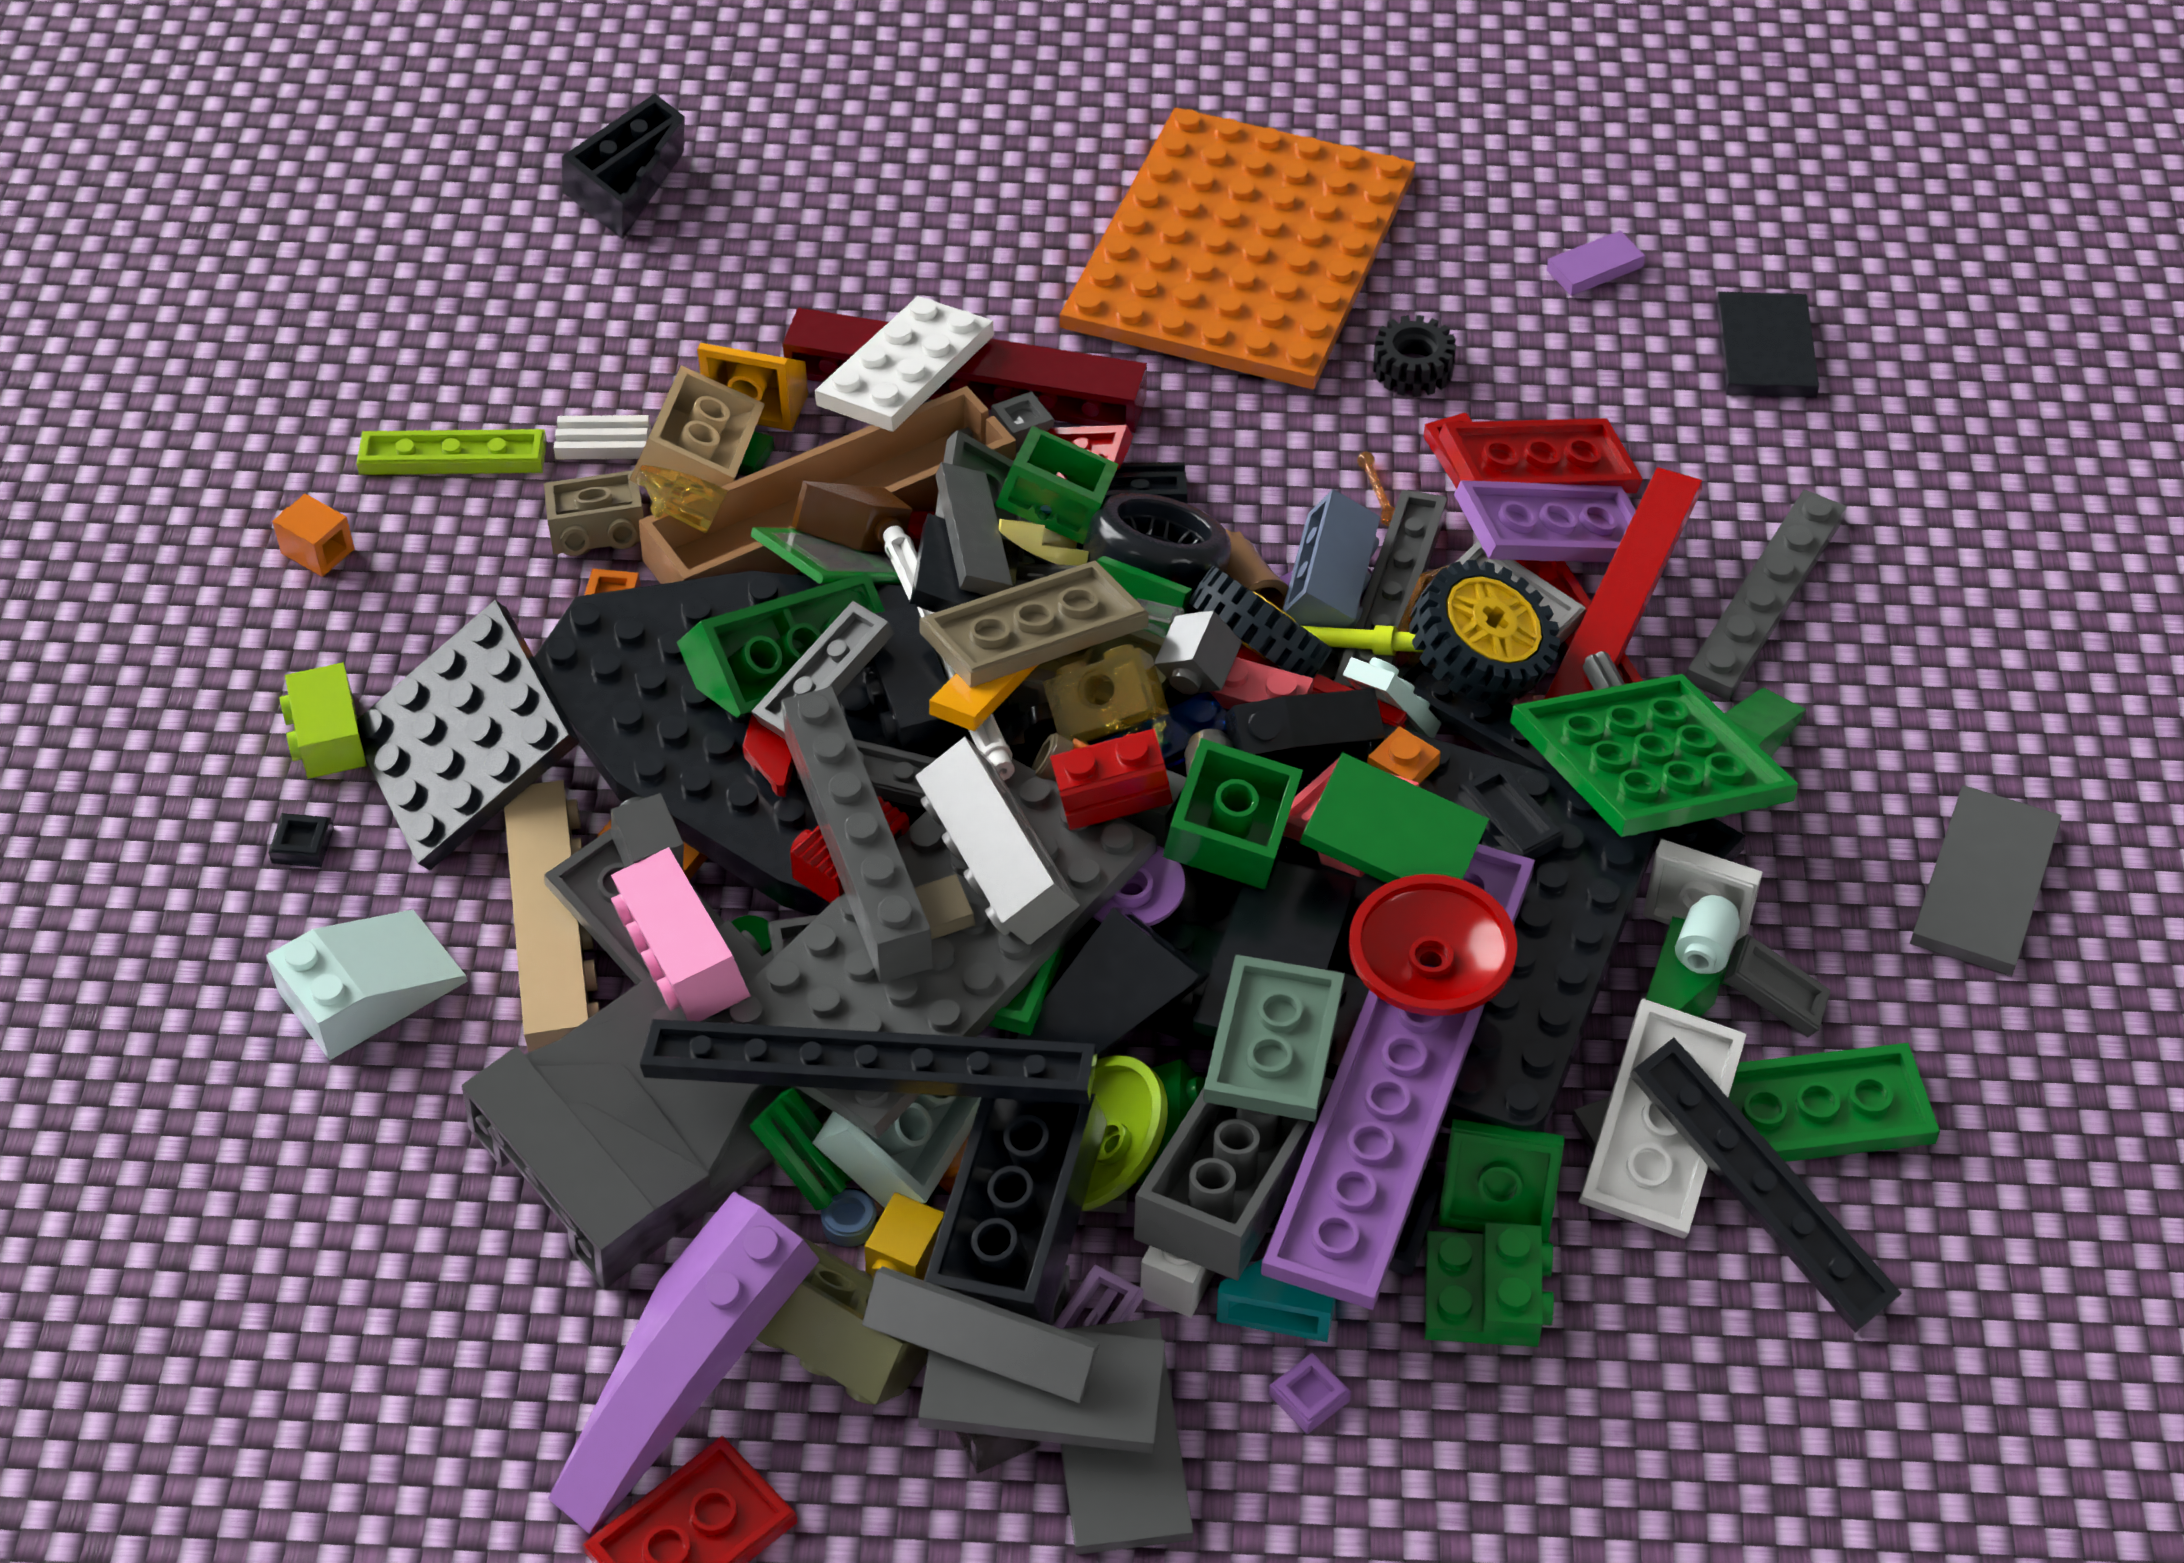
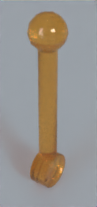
M1364 451L1359 454L1357 464L1360 468L1365 469L1382 508L1380 518L1382 524L1389 526L1395 507L1390 506L1374 469V455Z

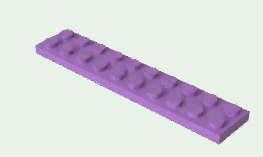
M1478 844L1463 880L1478 886L1494 897L1505 909L1514 926L1533 874L1535 860ZM1426 964V965H1424V966H1427V967H1436V966L1431 965V964ZM1369 990L1262 1261L1261 1275L1370 1310L1374 1309L1485 1004L1464 1013L1428 1016L1396 1008Z

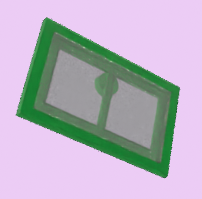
M752 528L751 537L819 584H829L869 572L874 585H902L890 558L885 552L860 551L796 530L795 528Z

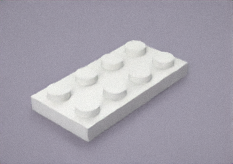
M917 296L815 389L816 405L893 432L994 336L993 320L935 302L929 298Z
M1642 998L1636 1011L1578 1203L1682 1239L1686 1238L1690 1231L1708 1165L1629 1075L1636 1066L1675 1037L1723 1093L1729 1097L1746 1033Z

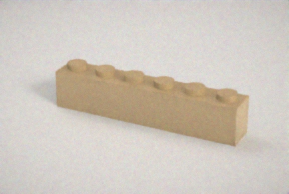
M564 780L531 784L504 807L523 1029L528 1053L560 1040L600 1011L599 1002L590 1003L589 992L598 991L594 959L585 961L584 950L594 949L593 937L548 889L544 880V874L583 848L581 838L573 839L572 830L581 829L577 799L567 800Z

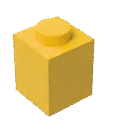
M894 1192L864 1246L866 1273L870 1274L874 1279L876 1271L884 1266L924 1280L945 1213Z

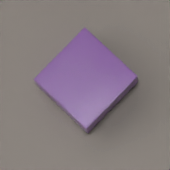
M1313 1353L1269 1385V1396L1306 1434H1309L1350 1402L1351 1391Z

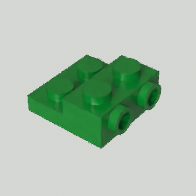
M1485 1222L1483 1234L1427 1231L1424 1340L1538 1347L1542 1325L1552 1326L1554 1313L1553 1291H1542V1276L1551 1277L1553 1268V1243L1542 1242V1226Z

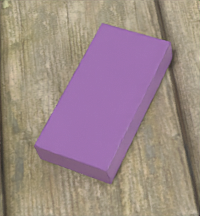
M1620 230L1549 258L1547 271L1572 296L1643 268L1645 255Z

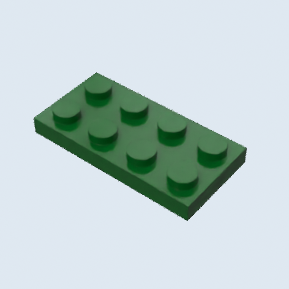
M1909 1043L1739 1062L1728 1097L1785 1162L1936 1144L1940 1134Z

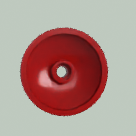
M1421 874L1393 880L1376 889L1362 902L1351 924L1349 952L1352 964L1359 978L1371 992L1383 1001L1396 1008L1415 1014L1446 1016L1473 1010L1490 1001L1504 988L1515 966L1517 936L1513 923L1505 909L1483 889L1455 877ZM1426 964H1431V965H1434V966H1436V967H1427V966H1424V965H1426Z

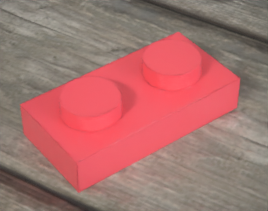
M1236 657L1222 690L1200 693V701L1231 709L1234 705L1283 696L1312 694L1313 678Z

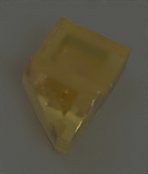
M642 465L635 478L639 486H645L652 500L650 509L654 518L661 517L664 512L704 533H707L728 493V490L701 478L656 466Z

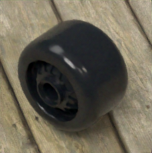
M1123 493L1103 500L1100 509L1091 518L1082 550L1089 551L1087 563L1106 556L1192 589L1191 596L1213 566L1226 573L1232 549L1228 533L1209 514L1175 499L1145 493ZM1188 604L1186 614L1200 612Z

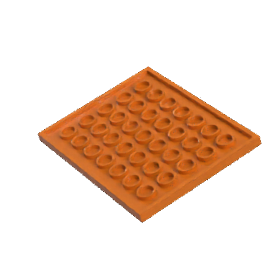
M1174 107L1059 314V328L1314 390L1414 177L1415 162L1401 159L1394 155H1383L1361 150L1354 146L1339 145L1318 140L1314 137H1304L1278 131L1270 127H1260L1238 122L1231 118H1221L1199 113L1191 109Z

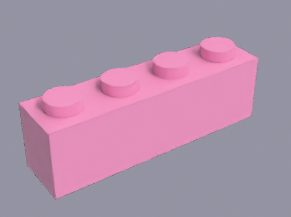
M669 847L611 875L619 892V895L611 898V901L638 953L641 954L652 979L657 983L670 1011L680 1007L687 1021L700 1022L751 997L732 953Z

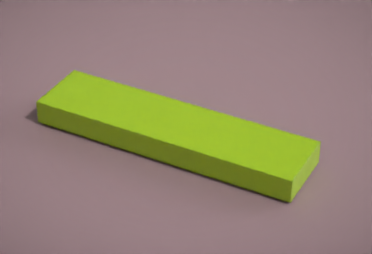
M545 429L362 431L356 465L359 475L543 473L547 437Z

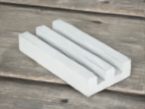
M649 415L558 416V429H556L555 433L556 442H554L553 447L555 460L639 459L650 435Z

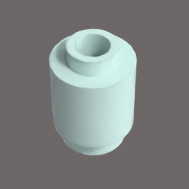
M1708 895L1701 898L1689 909L1675 946L1677 958L1689 970L1700 974H1713L1725 968L1740 929L1739 913L1731 901L1721 896Z

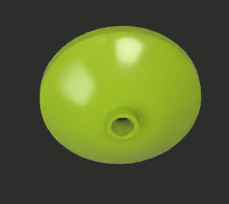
M1115 1055L1097 1059L1092 1093L1096 1094L1107 1125L1082 1211L1104 1205L1132 1187L1152 1163L1164 1136L1168 1113V1102L1164 1085L1150 1067L1133 1057Z

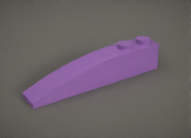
M733 1192L659 1280L548 1497L552 1503L590 1535H595L819 1262V1258L800 1236L761 1206Z

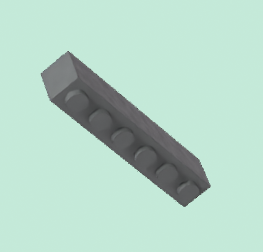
M833 687L781 700L786 743L880 983L932 969L930 926Z

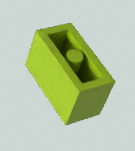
M344 662L286 674L285 680L288 695L280 696L279 698L285 724H294L295 731L286 733L292 761H303L308 779L367 766L357 727L354 699Z

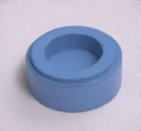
M853 1189L843 1190L840 1194L834 1195L831 1198L833 1202L827 1208L821 1210L822 1229L825 1236L832 1243L843 1247H854L865 1243L877 1224L876 1207L873 1200L867 1194Z

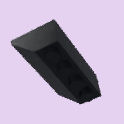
M1091 1093L1090 1104L996 1098L980 1099L924 1281L1049 1324L1107 1125L1096 1094Z

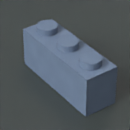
M1332 489L1307 515L1282 611L1291 616L1301 626L1353 629L1363 611L1362 606L1359 605L1361 594L1371 578V572L1367 570L1369 561L1379 545V538L1376 537L1380 516Z

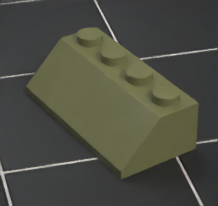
M797 1234L819 1258V1262L756 1339L769 1347L783 1348L798 1357L800 1365L805 1370L819 1376H829L846 1386V1393L861 1403L877 1405L902 1395L926 1365L929 1349L863 1326L862 1322L874 1279Z

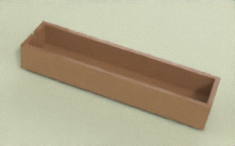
M965 386L922 404L893 432L870 425L639 520L643 562L660 584L746 571L795 575L802 571L751 537L753 527L794 528L791 525L803 481L881 487L887 489L913 509L912 512L936 511L939 490L935 475L941 462L944 461L946 442L950 437V433L969 427L973 432V439L1012 461L1016 458V440L995 416L989 417L987 407L968 386ZM795 547L819 564L837 557L840 549Z

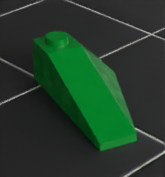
M869 572L702 620L678 640L677 644L696 689L738 718L752 713L751 711L852 601L873 613L883 612L885 609Z

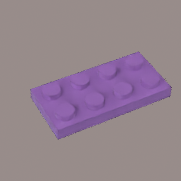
M1461 480L1454 493L1488 559L1611 562L1636 511L1622 486Z

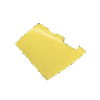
M1000 519L999 531L1005 537L1037 557L1059 565L1079 566L1088 561L1089 551L1076 549V541L1045 528V525L1009 519Z

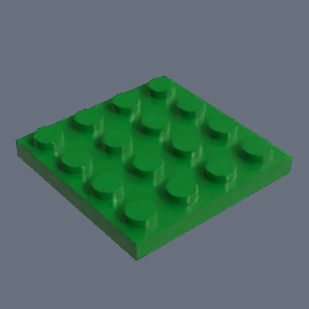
M1683 674L1513 706L1510 720L1513 726L1621 837L1638 835L1643 832L1672 826H1681L1715 817H1724L1754 809L1767 808L1773 805L1792 802L1796 796L1799 784Z

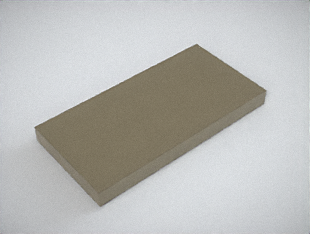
M1094 560L920 618V634L971 688L1147 628L1149 613Z

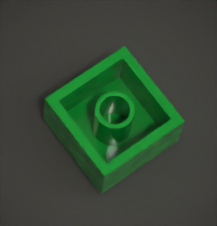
M1200 738L1170 825L1163 858L1265 890L1303 770Z

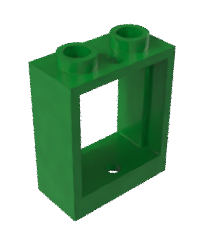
M1032 426L1011 466L995 506L1033 523L1045 525V528L1084 545L1091 518L1100 509L1119 464ZM1057 473L1066 475L1067 479L1065 480L1057 476ZM1048 505L1051 508V513L1046 514L1042 512L1041 506Z

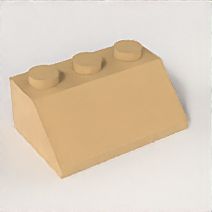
M681 365L629 480L643 486L649 492L661 494L672 500L714 490L733 482L765 404Z

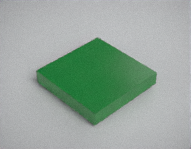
M1453 1119L1438 1226L1484 1233L1485 1222L1542 1226V1242H1549L1564 1147V1136L1530 1130L1521 1131L1497 1125Z

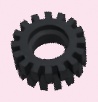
M1409 315L1401 316L1399 324L1395 319L1388 321L1387 327L1382 325L1375 338L1373 372H1376L1378 382L1384 381V388L1389 391L1396 386L1397 394L1405 396L1406 390H1411L1412 397H1420L1421 390H1425L1427 395L1435 394L1436 387L1440 390L1445 388L1447 381H1451L1453 377L1456 339L1454 334L1449 335L1450 329L1446 325L1438 328L1439 321L1431 318L1429 323H1425L1424 316L1416 315V321H1410ZM1404 354H1420L1425 357L1411 358L1404 356Z

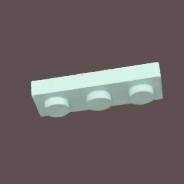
M1353 657L1350 658L1343 676L1356 690L1375 688L1377 700L1407 712L1406 720L1403 723L1406 725L1405 730L1435 738L1441 722L1428 709L1430 703L1413 693L1415 687L1397 676L1399 673L1398 668L1378 658H1371L1369 663Z

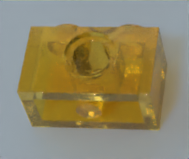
M1122 645L1106 651L1103 654L1105 659L1088 666H1086L1085 662L1065 665L1056 670L1057 677L1043 681L1058 734L1070 741L1077 738L1087 743L1169 714L1151 654L1139 647L1134 649L1133 645ZM1112 680L1114 684L1112 698L1107 703L1098 705L1095 699L1097 688L1103 682Z

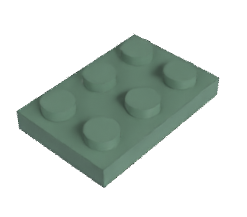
M1235 955L1204 1086L1203 1102L1315 1122L1342 997L1345 973Z

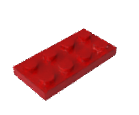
M1607 418L1444 422L1438 436L1460 478L1465 481L1622 486L1626 494L1637 493L1643 481L1642 476Z

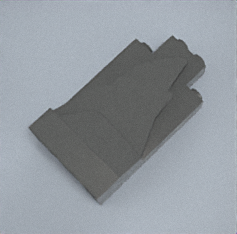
M729 919L717 927L734 957L745 985L774 959L772 950L763 956V951L756 939L748 931L744 930L740 933ZM796 935V936H790V937H789L788 939H786L784 942H791V941H793L798 935ZM651 975L560 1040L526 1054H523L516 1046L462 1084L469 1129L502 1168L512 1162L568 1230L569 1249L603 1290L776 1160L751 1129L750 1125L783 1091L794 1088L821 1124L828 1120L833 1110L793 1086L644 1078L640 1061L652 1019L687 1021L680 1007L672 1011L669 1010L657 983L654 982ZM716 1014L700 1022H709ZM773 1119L772 1123L791 1146L792 1141Z

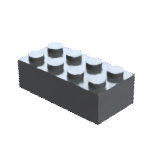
M1327 1077L1324 1078L1315 1122L1203 1102V1088L1136 1194L1134 1239L1238 1281L1290 1193L1334 1080Z

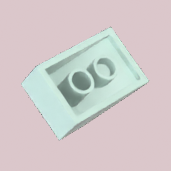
M414 910L315 928L266 955L278 993L329 1060L468 982L465 973Z

